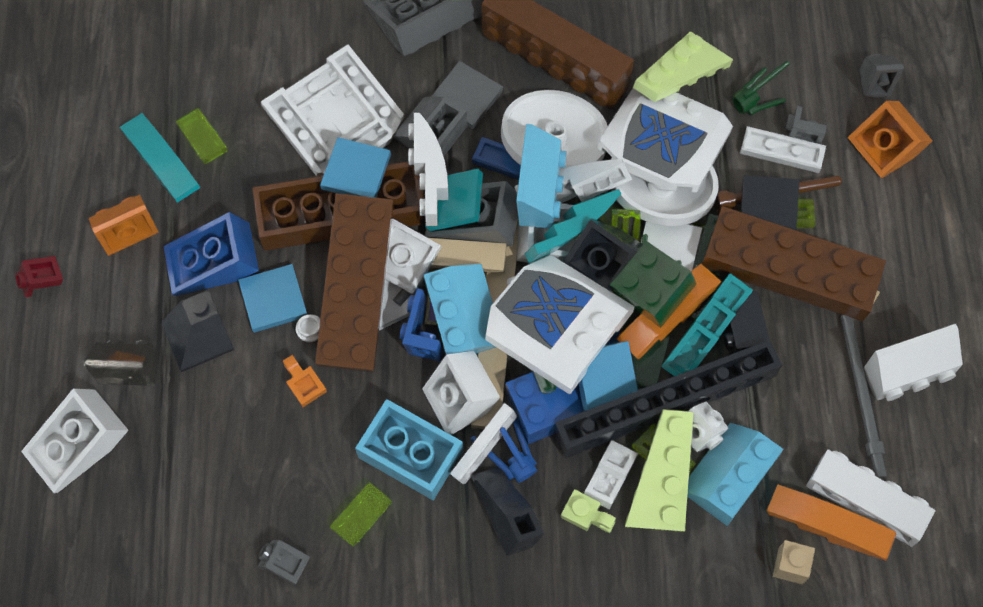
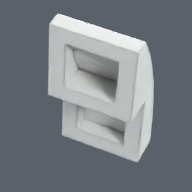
M611 441L584 494L601 502L602 506L610 510L638 453Z

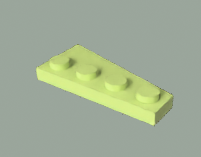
M689 32L637 78L633 88L656 102L678 92L680 87L684 85L690 86L695 84L703 76L709 77L714 75L716 70L720 68L723 70L729 68L733 59L704 41L700 36Z
M662 410L651 448L645 461L629 514L627 515L625 527L685 531L693 426L692 411Z

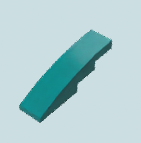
M143 113L120 126L125 137L135 147L140 157L150 167L154 176L177 203L200 189L199 184Z
M617 189L572 206L563 215L565 221L553 225L544 234L546 240L534 244L524 253L528 263L530 264L557 251L577 238L583 232L590 219L597 220L621 195L620 190Z
M729 273L661 367L673 376L697 368L753 289Z

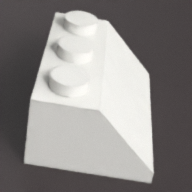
M953 324L875 351L865 365L864 373L876 401L884 398L887 401H891L901 397L904 391L912 389L913 392H917L927 388L930 382L939 380L940 383L956 377L955 373L963 365L957 325Z

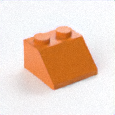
M886 101L847 137L881 178L914 159L933 141L899 101Z
M140 195L128 197L120 204L109 209H102L89 218L92 230L108 256L159 233Z

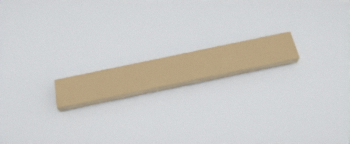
M519 217L513 246H508L506 250L504 273L487 272L486 281L493 303L508 286V278L515 276ZM499 348L483 351L478 355V359L482 363L500 398L485 416L471 423V428L485 429L503 406L507 354Z

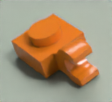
M293 355L283 360L285 368L293 377L286 381L302 407H305L327 392L311 366L303 371Z

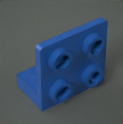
M417 288L415 296L411 295L408 301L407 312H410L408 323H403L400 340H403L402 344L409 355L441 362L444 351L440 341L436 340V336L433 334L420 332L428 301L424 291Z

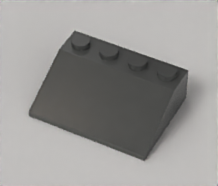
M363 0L364 6L386 37L403 56L415 53L419 48L439 40L441 36L450 31L457 30L465 23L482 17V3L484 2V0Z

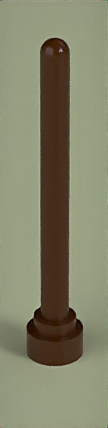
M831 176L799 182V193L837 187L841 185L842 179L840 176ZM726 189L718 191L714 201L716 211L720 213L722 206L731 209L735 207V204H740L742 192L733 194L732 191L728 192Z

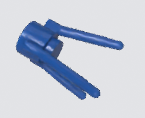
M515 419L513 425L523 452L518 451L506 429L501 427L500 432L514 455L508 460L510 466L508 467L492 451L487 456L504 471L509 480L515 478L517 483H520L537 472L535 467L537 463L531 455L520 424ZM472 436L471 441L474 443L477 438Z

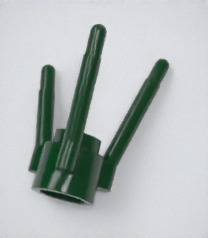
M785 61L756 83L768 70L766 67L762 68L731 97L736 110L741 114L748 112L752 116L758 111L785 103L786 99L780 98L757 105V102L760 101L757 90L788 67L790 62Z

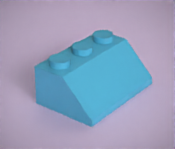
M526 124L517 193L519 225L551 228L554 225V218H560L561 201L556 200L557 193L563 192L564 176H559L560 167L565 168L567 152L562 151L559 138L532 124Z
M482 264L449 266L424 274L446 355L475 351L477 354L497 348L485 340L490 308L493 301Z
M730 423L727 426L729 429L721 435L724 440L714 449L708 451L689 476L687 494L688 498L726 526L729 525L783 451V448L759 431Z

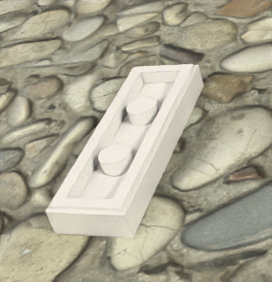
M747 126L740 154L819 173L826 146Z
M505 403L450 473L462 484H466L503 436L500 428L504 427L507 430L516 419L517 414Z

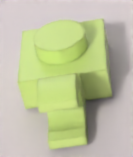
M575 489L561 514L562 519L586 531L593 524L610 533L616 519L610 514L598 511L601 502Z

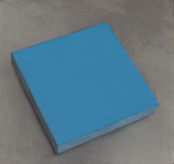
M337 137L320 184L321 189L338 194L376 198L391 156V151Z
M292 264L239 279L254 333L299 320L307 315Z
M628 341L605 345L587 368L585 376L578 383L583 410L592 409L638 391Z

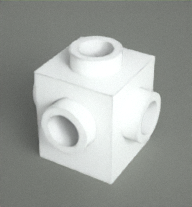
M706 401L689 410L693 412L691 447L696 452L707 447L709 450L714 449L724 440L721 435L729 429L724 423L721 414L712 409Z

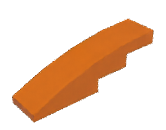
M702 264L691 271L697 285L661 328L641 314L616 338L619 342L628 341L630 352L638 360L657 340L662 341L679 322L683 324L722 284Z
M777 485L767 509L770 516L795 523L799 529L826 537L830 543L887 561L897 534L896 531L868 518L781 485Z

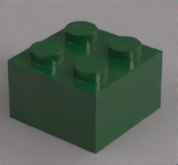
M646 241L610 285L618 297L635 306L634 309L661 328L697 283L689 269Z

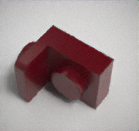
M55 256L23 260L19 272H16L15 275L17 287L23 290L25 298L31 297L34 289L58 286L63 281Z

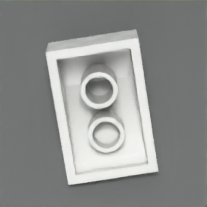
M72 389L21 452L53 493H58L108 454L127 433L128 429L96 390Z

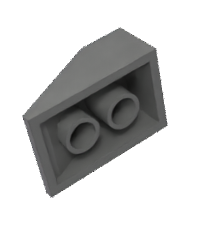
M507 181L483 183L478 222L429 231L426 228L425 237L506 243L507 247L513 246L518 220L517 192Z

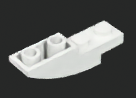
M414 113V123H409V140H414V148H409L408 152L409 165H414L415 175H420V190H425V199H420V216L426 217V226H437V200H448L445 160L441 147L429 124L420 113Z

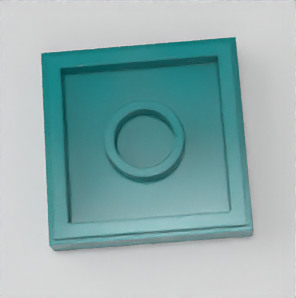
M479 169L447 175L448 200H437V226L425 225V227L429 231L478 222L483 173Z

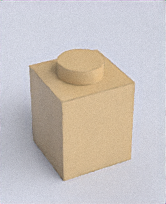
M785 540L778 548L773 577L803 584L810 577L815 548Z

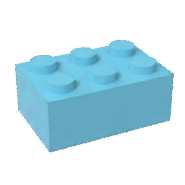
M386 399L355 449L359 459L434 501L463 453V442Z

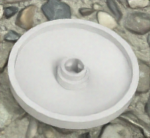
M556 90L534 91L517 98L508 106L504 113L501 139L509 155L520 165L526 124H532L561 140L562 151L567 152L565 168L602 161L605 156L606 150L603 148L600 151L597 147L608 125L602 114L592 104L576 95Z
M712 166L698 192H691L692 188L677 187L676 191L666 190L631 174L632 180L611 189V191L620 190L621 195L616 200L636 217L658 225L680 226L693 223L710 211L718 193V177Z

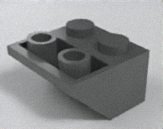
M424 97L393 135V139L408 148H414V140H409V123H414V113H420L434 132L444 157L468 126L467 110L446 97Z

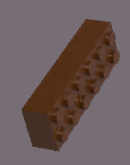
M484 0L482 3V33L489 40L499 42L511 53L519 54L526 58L531 65L541 67L548 71L553 78L563 80L579 93H585L593 98L598 105L606 106L613 110L629 89L634 59L533 0Z
M409 162L387 165L376 198L392 199L394 204L392 219L409 227L426 224V217L420 216V199H424L423 191L420 190V175H415L414 165H409ZM323 176L252 187L259 238L264 251L330 240L336 193L321 189L320 184Z
M336 193L315 361L318 367L375 372L394 208L392 199Z
M722 206L702 265L708 270L726 276L731 273L741 281L863 322L872 310L886 260Z

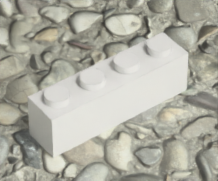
M827 450L820 459L806 487L846 510L896 531L895 538L911 547L921 540L935 512L934 509L929 507L927 501L917 496H909L902 492V488L891 481L885 482L879 479L867 467L856 466L849 462L848 457L838 451L832 452Z

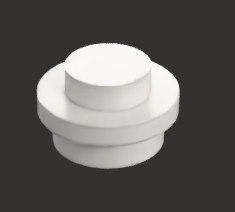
M316 315L301 317L296 324L298 337L305 342L317 341L321 319Z

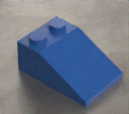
M230 212L163 246L171 292L174 296L237 282L239 279L259 271L250 224Z
M534 372L506 382V396L513 411L517 414L516 418L528 444L555 434V422L586 411L583 410L579 384L571 394H568L559 387L553 393L543 394Z

